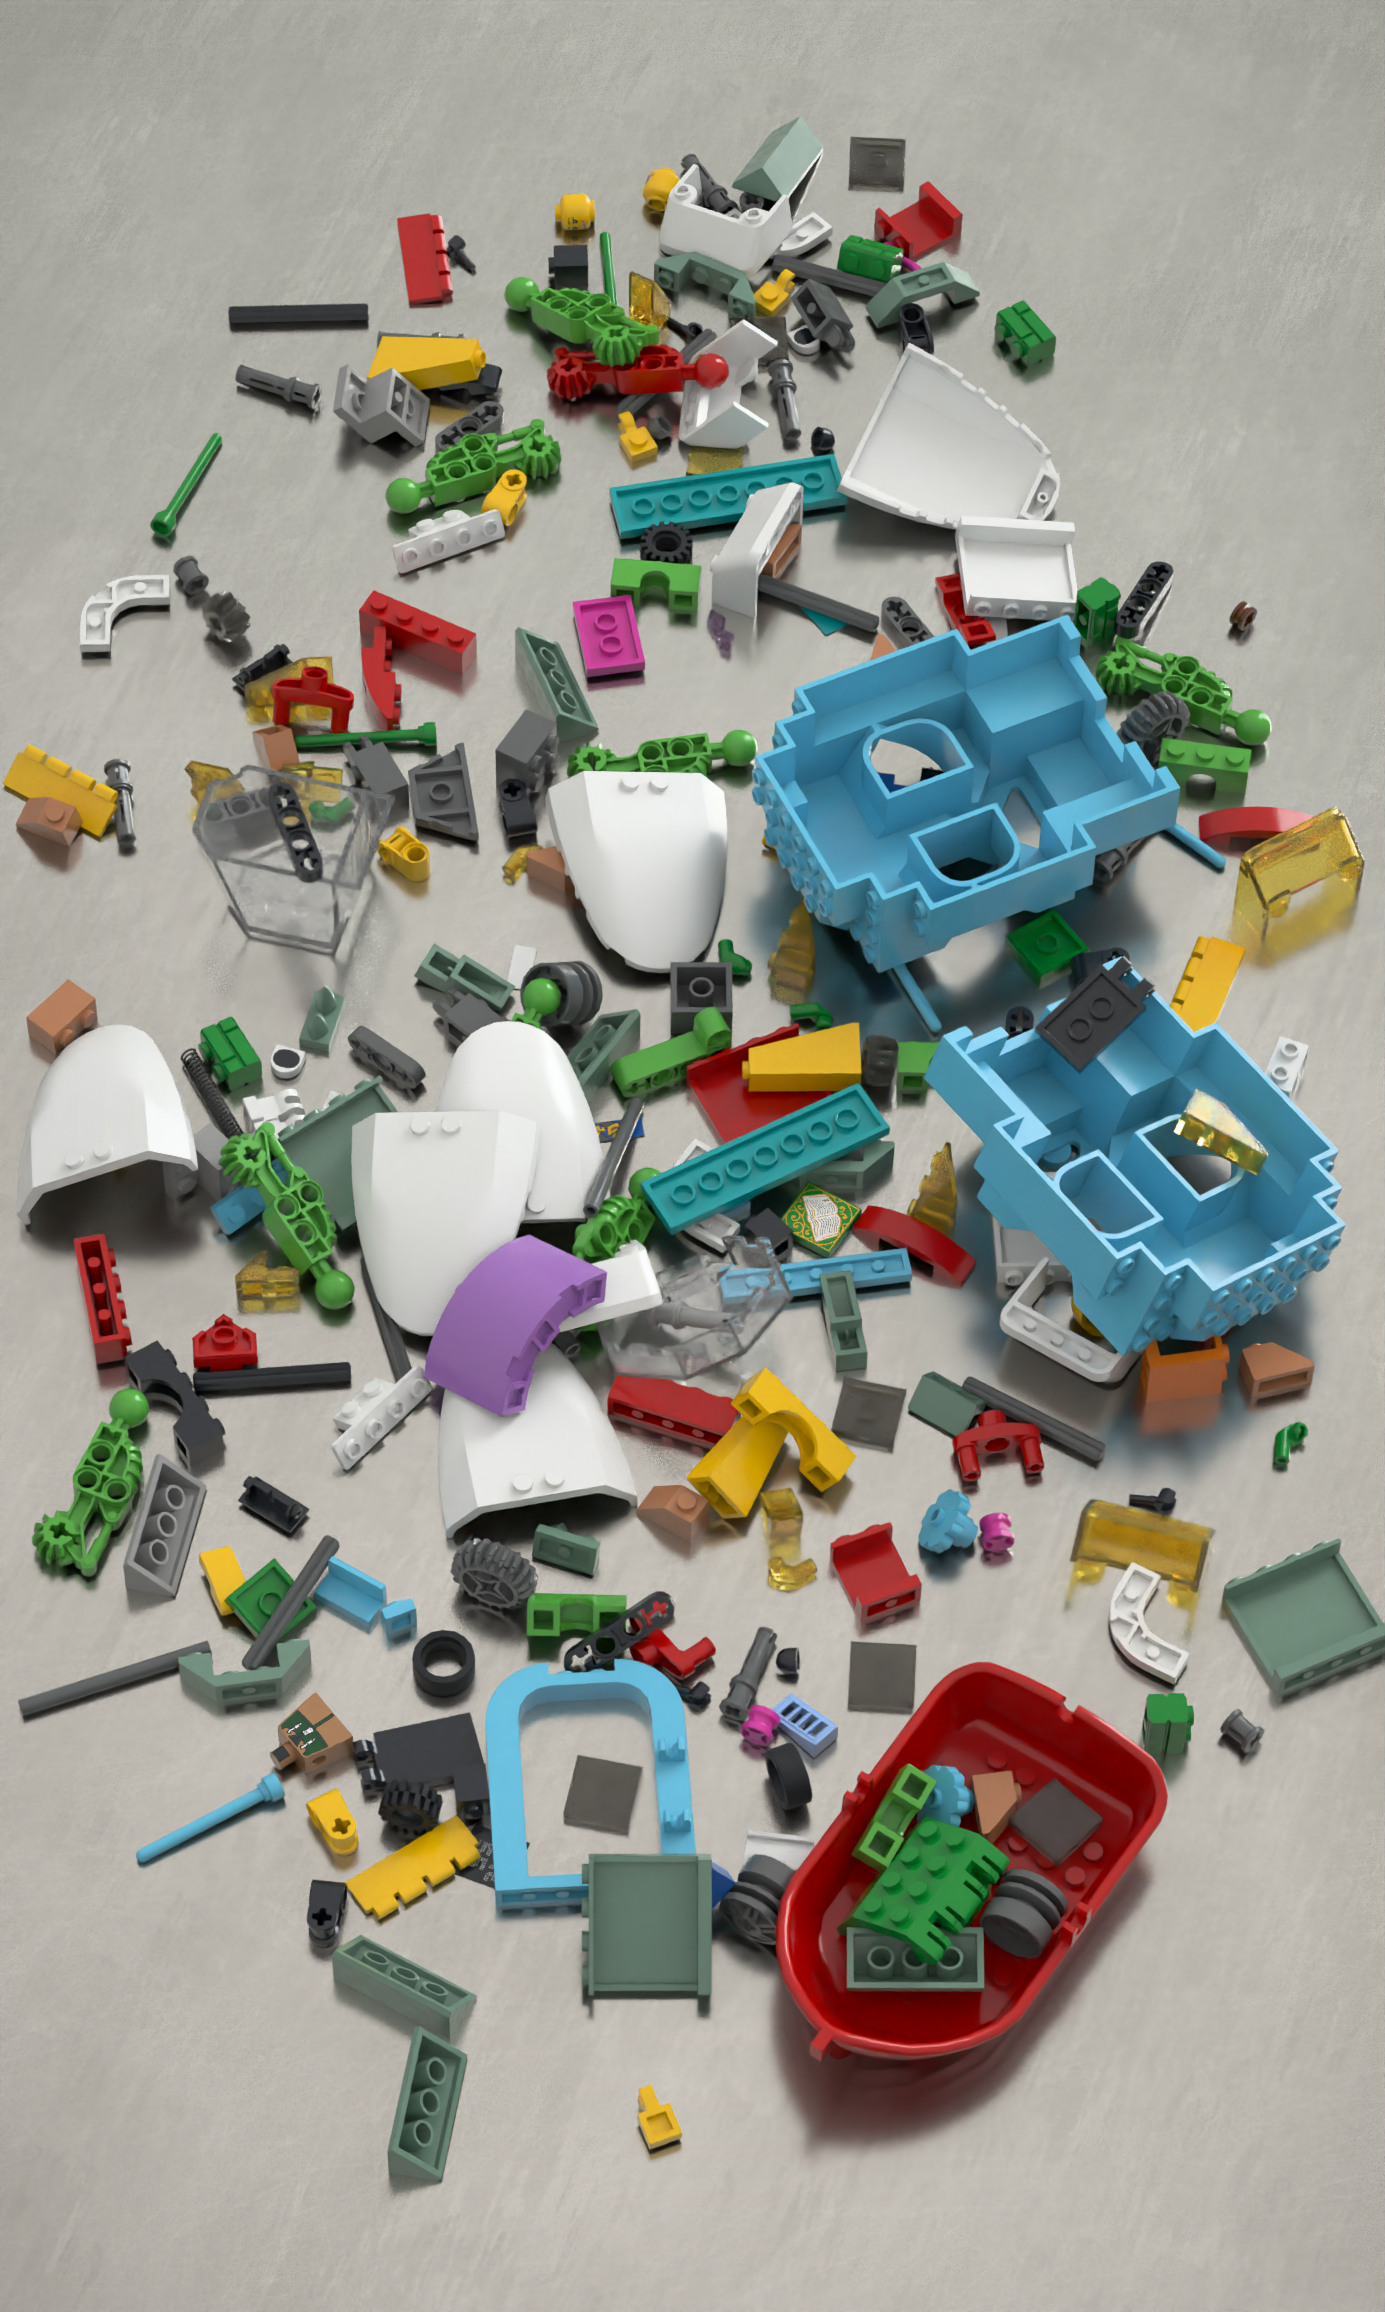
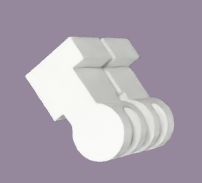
M284 1089L274 1096L257 1100L255 1096L243 1098V1118L250 1134L256 1131L263 1122H270L275 1127L274 1135L278 1139L279 1136L277 1134L287 1126L293 1124L297 1127L305 1122L303 1120L306 1116L303 1105L300 1104L297 1091L294 1089ZM269 1149L270 1160L276 1159Z

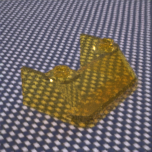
M1338 807L1330 808L1254 846L1241 858L1233 908L1261 941L1266 939L1269 920L1282 917L1289 909L1288 905L1291 896L1336 873L1342 881L1349 885L1354 893L1360 891L1365 861L1347 817Z
M1091 1499L1081 1511L1070 1561L1076 1563L1080 1558L1081 1564L1091 1567H1099V1563H1106L1107 1561L1130 1566L1131 1562H1134L1155 1573L1170 1576V1579L1175 1581V1587L1198 1593L1202 1586L1216 1530L1119 1504Z

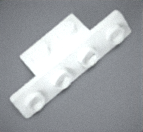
M494 509L471 518L461 510H450L445 512L443 517L435 520H422L416 524L417 526L408 529L410 540L393 545L392 551L397 570L400 573H405L503 538L505 531L500 511Z
M415 1365L396 1384L374 1378L332 1418L336 1427L345 1431L331 1445V1449L343 1469L349 1470L432 1391L433 1387L430 1381L424 1378V1370L421 1366Z

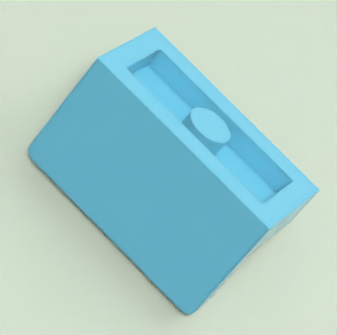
M331 1556L328 1560L329 1573L314 1591V1599L369 1629L381 1614V1609L387 1606L386 1586L340 1559Z

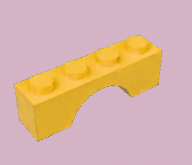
M766 1367L749 1378L731 1402L752 1425L761 1422H773L785 1428L793 1436L799 1448V1471L821 1492L839 1482L857 1457L843 1441L825 1426L822 1420L817 1418Z

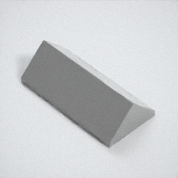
M161 1454L156 1455L123 1563L126 1589L172 1597L175 1596L207 1486Z

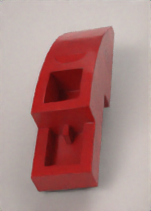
M375 625L373 648H361L362 680L366 700L374 719L383 731L394 730V725H400V707H395L396 702H401L402 685L396 684V672H391V661H386V656L392 655V638H387L386 626Z

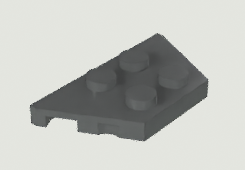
M458 743L455 745L454 751L443 757L438 754L429 759L427 763L419 764L408 770L415 824L417 826L473 841L479 840L464 743Z

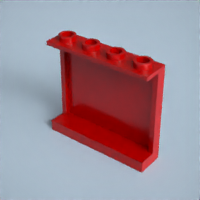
M798 1023L788 1027H780L773 1033L760 1038H752L745 1044L735 1048L724 1049L717 1055L696 1060L687 1066L686 1084L722 1145L833 1094L832 1091L749 1092L748 1079L742 1078V1061H748L749 1048L799 1036Z

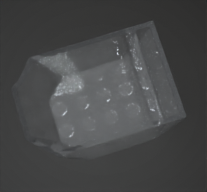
M246 765L241 767L240 772L221 781L217 778L209 782L193 824L192 833L226 901L247 931L335 950L361 895L395 796ZM276 783H288L295 789L323 860V876L314 883L302 882L296 876L270 810L268 791ZM283 795L278 796L282 801L283 807L287 806V799ZM292 816L283 820V823L286 825H295L299 822L298 818ZM296 840L292 843V846L298 849L305 848L308 845V842L305 840ZM304 859L305 867L308 870H313L314 868L310 866L309 859Z

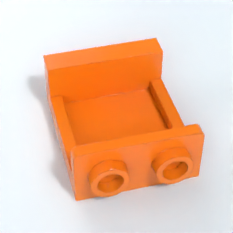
M1215 1335L1212 1337L1211 1349L1160 1356L1157 1340L1151 1342L1142 1352L1140 1380L1145 1402L1220 1394L1222 1381L1227 1380L1225 1363L1230 1361L1228 1345L1222 1344L1221 1337Z

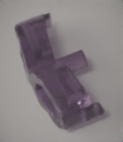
M711 609L707 619V626L710 627L711 634L716 636L715 642L719 644V648L730 650L733 646L734 634L724 630L726 618L719 612Z

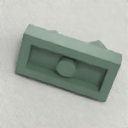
M329 986L323 987L320 991H315L299 1037V1046L330 1051L346 1004L345 996L334 994Z
M564 1522L550 1527L539 1524L535 1531L531 1556L593 1575L597 1568L601 1542L596 1541L592 1535L578 1536L569 1533Z

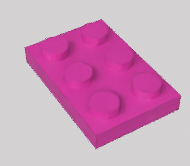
M631 595L573 602V613L587 677L645 670V659Z

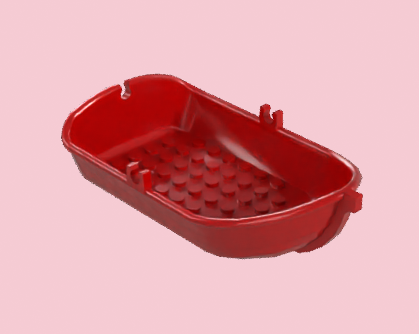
M975 1662L957 1668L946 1675L931 1690L871 1772L867 1774L861 1771L857 1777L858 1782L854 1791L850 1792L847 1790L845 1792L841 1812L791 1877L781 1898L776 1923V1954L781 1976L787 1989L808 2022L819 2032L810 2044L809 2054L819 2061H822L826 2055L839 2060L846 2058L851 2053L877 2059H895L907 2062L935 2058L976 2047L1002 2035L1020 2020L1161 1823L1167 1807L1168 1793L1163 1773L1154 1758L1130 1738L1091 1711L1078 1705L1075 1711L1071 1712L1064 1705L1066 1701L1065 1696L1011 1669L991 1662ZM908 1763L922 1772L928 1770L931 1765L955 1767L964 1776V1786L970 1790L972 1775L1012 1771L1014 1783H1020L1022 1803H1017L1015 1818L992 1845L1009 1858L1010 1864L1007 1872L1018 1868L1041 1875L1057 1886L1068 1900V1909L1065 1915L1060 1919L1059 1925L1052 1930V1937L1038 1958L1027 1959L1017 1957L1004 1951L984 1935V1992L847 1991V1936L839 1934L837 1927L878 1873L875 1869L852 1856L851 1853L898 1771ZM973 1807L969 1814L961 1817L959 1827L978 1833ZM918 1812L915 1814V1816L912 1818L911 1822L907 1826L902 1838H904L907 1832L918 1823ZM1000 1884L992 1885L991 1895L970 1927H980L979 1918L990 1900L996 1897L995 1891Z

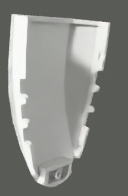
M908 343L841 479L837 491L869 506L897 516L930 525L957 529L961 516L1043 521L1050 514L1058 498L1060 475L1056 473L1051 460V452L1024 423L1019 424L1010 416L1008 409L1004 405H997L986 396V391L983 388H976L963 379V374L915 345Z
M582 771L548 788L545 802L557 851L561 852L565 862V874L571 877L575 886V896L577 899H581L587 911L586 918L607 950L612 948L623 956L626 965L646 972L668 973L670 972L671 962H694L706 950L711 940L723 894L727 864V819L724 792L701 773Z
M496 1022L471 1033L458 1047L450 1062L436 1111L501 1110L536 1121L540 1127L537 1163L531 1193H528L525 1205V1218L521 1223H586L589 1217L584 1214L583 1208L604 1162V1157L589 1105L566 1054L559 1044L547 1033L532 1025L521 1022ZM608 1190V1192H607V1194H606L605 1199L610 1198V1191H609V1190Z
M109 1025L87 1032L64 1048L42 1078L35 1095L19 1162L17 1216L24 1225L31 1223L30 1211L43 1193L141 1161L151 1159L183 1164L190 1168L191 1171L198 1170L190 1119L185 1112L183 1097L177 1088L176 1080L167 1062L152 1038L144 1031L128 1025Z
M501 1110L374 1113L352 1126V1188L360 1242L376 1297L383 1310L399 1327L421 1336H433L441 1315L458 1285L492 1252L516 1239L520 1223L525 1218V1205L528 1193H531L540 1139V1127L536 1121Z
M550 1343L545 1353L540 1351L532 1365V1369L536 1371L529 1387L526 1407L523 1411L501 1417L445 1388L439 1426L438 1461L440 1498L446 1539L453 1538L457 1529L482 1513L560 1499L604 1493L628 1500L631 1507L637 1506L638 1496L630 1469L607 1414L585 1379L555 1344Z

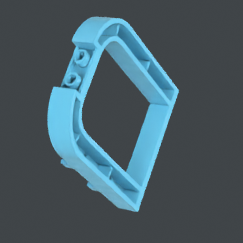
M614 1659V1671L594 1669L590 1672L579 1673L561 1671L557 1674H549L548 1663H540L513 1673L495 1690L487 1707L485 1729L496 1906L581 1902L582 1897H589V1884H582V1874L528 1877L519 1727L520 1721L526 1712L539 1704L558 1701L618 1698L630 1700L640 1705L647 1713L651 1725L661 1854H696L684 1706L675 1686L661 1672L647 1664L627 1659Z

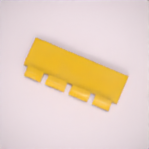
M31 744L25 748L23 754L20 752L17 754L2 783L29 799L51 797L76 807L83 821L81 827L99 837H102L118 806L114 804L118 797L117 791L100 782L96 785L95 779L77 769L72 771L71 766L53 756L48 758L47 753Z
M1204 936L1198 937L1191 953L1192 957L1188 960L1181 977L1182 980H1180L1172 998L1173 1003L1170 1004L1173 1011L1194 1032L1216 1022L1246 948L1213 936L1210 939Z
M455 1815L432 1831L427 1832L345 1882L347 1883V1890L366 1914L373 1911V1914L380 1920L399 1908V1904L395 1899L396 1896H398L403 1904H406L428 1890L423 1881L424 1879L434 1887L456 1873L451 1864L452 1862L462 1870L480 1859L481 1855L477 1850L479 1842L460 1818Z

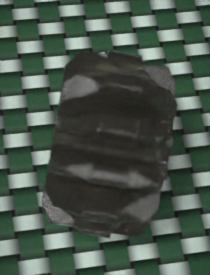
M221 591L215 593L201 607L203 612L201 616L207 623L206 627H209L212 635L216 634L221 641L225 640L230 643L233 640H237L250 627V616L245 611L246 607L242 606L240 599H235L231 592Z
M881 1034L871 1035L866 1038L861 1053L862 1083L875 1087H886L891 1084L895 1076L899 1047L896 1039Z

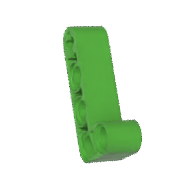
M705 1008L695 1016L693 1031L621 1057L612 1063L609 1071L624 1097H634L685 1078L687 1066L691 1065L694 1061L712 1057L724 1049L731 1048L732 1033L718 1008Z

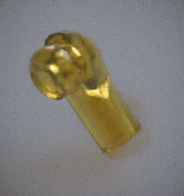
M538 844L518 847L502 867L503 872L509 877H514L521 866H526V852L544 848Z
M777 1556L771 1558L767 1564L769 1568L768 1573L773 1580L788 1584H796L817 1572V1567L811 1558L795 1566L785 1564L784 1559Z

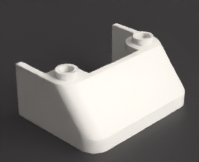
M693 164L669 193L659 233L660 249L669 255L676 256L697 252L745 272L747 278H750L758 272L793 230L788 195L783 194L769 212L759 208H751L736 219L698 206L704 198L699 167Z
M743 319L698 351L688 364H695L701 355L708 353L718 354L726 360L729 366V376L721 387L715 389L704 388L696 380H686L678 434L679 439L689 446L738 449L745 446L751 439L767 429L768 423L740 405L741 387L756 378L758 374V359L775 348L778 342Z
M791 482L761 489L755 495L751 494L749 496L746 510L719 556L715 555L711 561L710 571L713 572L712 604L751 618L756 617L758 576L787 526L792 524L802 526L803 486Z
M632 1240L630 1243L619 1247L620 1251L614 1254L615 1258L592 1263V1265L607 1272L604 1302L584 1310L575 1318L571 1316L566 1318L559 1325L560 1332L650 1309L663 1303L661 1291L646 1248L637 1240Z
M1044 1256L1002 1309L1000 1316L1001 1329L1006 1334L1089 1380L1109 1383L1121 1380L1143 1351L1139 1353L1134 1351L1124 1357L1119 1352L1116 1354L1111 1353L1043 1316L1039 1311L1031 1307L1045 1289L1050 1259Z

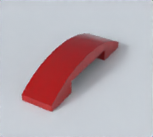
M960 573L936 577L935 583L952 629H958L968 646L995 641L996 635L988 620H983L979 616L965 615Z
M1237 807L1206 813L1199 816L1198 819L1199 839L1205 844H1229L1230 837L1289 838V846H1319L1320 843L1318 818L1289 809Z
M868 1205L852 1227L853 1232L877 1244L885 1240L900 1249L907 1248L908 1253L933 1265V1273L960 1287L977 1262L962 1247L936 1229L915 1218L891 1209Z

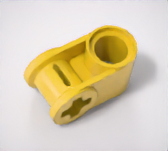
M519 470L506 471L493 490L486 496L482 504L481 514L497 509L500 511L503 525L510 526L527 499L524 489L527 484L525 474Z
M403 826L397 827L394 834L387 840H380L376 843V850L380 857L387 864L392 865L406 876L407 879L419 882L429 877L431 866L428 847Z
M337 1788L306 1803V1808L312 1822L320 1830L330 1849L335 1854L346 1856L356 1851L359 1845L356 1822Z

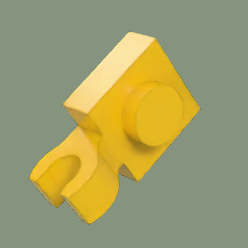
M785 269L779 275L775 285L767 281L754 294L756 309L773 319L790 302V294L788 293L795 287V283L791 281L795 274Z
M629 411L618 414L621 420L618 428L622 433L619 436V444L631 463L657 454L658 446L646 427L637 429L634 418Z
M652 2085L638 2089L640 2094L638 2100L644 2112L637 2114V2121L649 2149L682 2138V2131L670 2102L660 2106Z

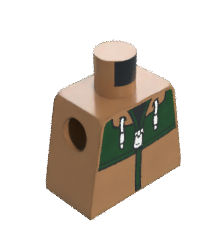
M315 1692L279 1724L278 1738L281 1746L270 1752V1757L275 1766L280 1770L295 1761L304 1773H311L351 1755L354 1751L353 1736Z

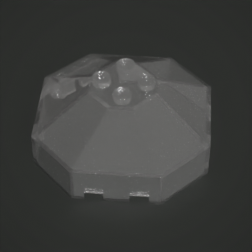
M727 1235L721 1239L732 1262H712L708 1253L705 1255L699 1253L682 1261L687 1271L684 1275L679 1276L674 1265L655 1273L663 1302L675 1304L677 1301H682L688 1304L690 1308L740 1314L742 1316L740 1319L738 1316L733 1315L726 1323L713 1329L686 1326L684 1329L677 1330L672 1325L666 1324L651 1326L647 1321L646 1309L597 1322L596 1325L602 1345L617 1376L687 1381L697 1376H706L714 1369L727 1363L731 1364L739 1361L794 1298L783 1267L769 1238L758 1237L755 1240L756 1244H747L744 1236Z

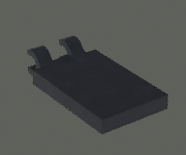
M1125 956L1121 957L1109 970L1101 964L1035 1027V1032L1079 1074L1146 1011V1005L1142 1002L1155 992L1153 989L1155 984L1147 977L1141 980L1133 990L1122 981L1133 971L1131 968L1133 964Z
M470 1712L374 1732V1742L368 1740L353 1742L355 1763L364 1764L375 1760L377 1769L367 1768L360 1771L363 1793L382 1789L388 1782L392 1783L393 1780H398L400 1783L402 1779H407L408 1783H412L414 1780L418 1781L420 1786L427 1784L429 1787L452 1783V1767L484 1764Z

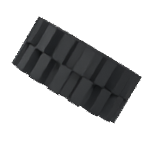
M664 521L659 522V527L652 524L650 525V530L645 529L644 536H641V560L691 564L693 539L688 529L683 531V525L678 524L677 527H674V522L669 521V526H665ZM663 545H670L677 548V550L673 552H661L656 548Z
M402 1779L401 1783L398 1780H393L392 1783L388 1782L384 1787L378 1814L383 1821H388L387 1824L391 1827L397 1825L398 1830L403 1831V1828H406L411 1833H414L415 1830L419 1833H425V1830L430 1832L437 1826L443 1800L441 1794H437L438 1791L435 1789L429 1790V1785L427 1784L420 1786L418 1781L414 1780L412 1783H408L407 1779Z

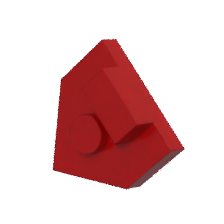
M224 1314L214 1321L215 1324L205 1332L203 1330L192 1338L194 1368L210 1367V1371L242 1369V1364L258 1363L256 1333L246 1327L242 1329L233 1323V1319Z

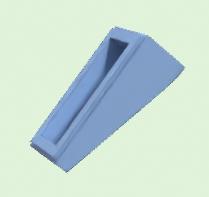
M792 1693L771 1709L780 1717L778 1726L813 1758L838 1737V1727L831 1720ZM790 1705L795 1708L786 1717L781 1715ZM798 1714H801L803 1717L795 1724L791 1722ZM808 1721L811 1723L805 1730L801 1729ZM816 1729L820 1731L814 1737L810 1735Z

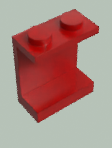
M927 181L919 186V201L889 217L881 208L876 209L874 229L880 238L892 242L897 248L904 249L903 256L913 261L961 234L963 214Z
M891 1522L882 1525H872L865 1529V1531L851 1536L843 1535L830 1544V1561L860 1622L921 1601L922 1583L917 1574L909 1575L892 1541L893 1526Z

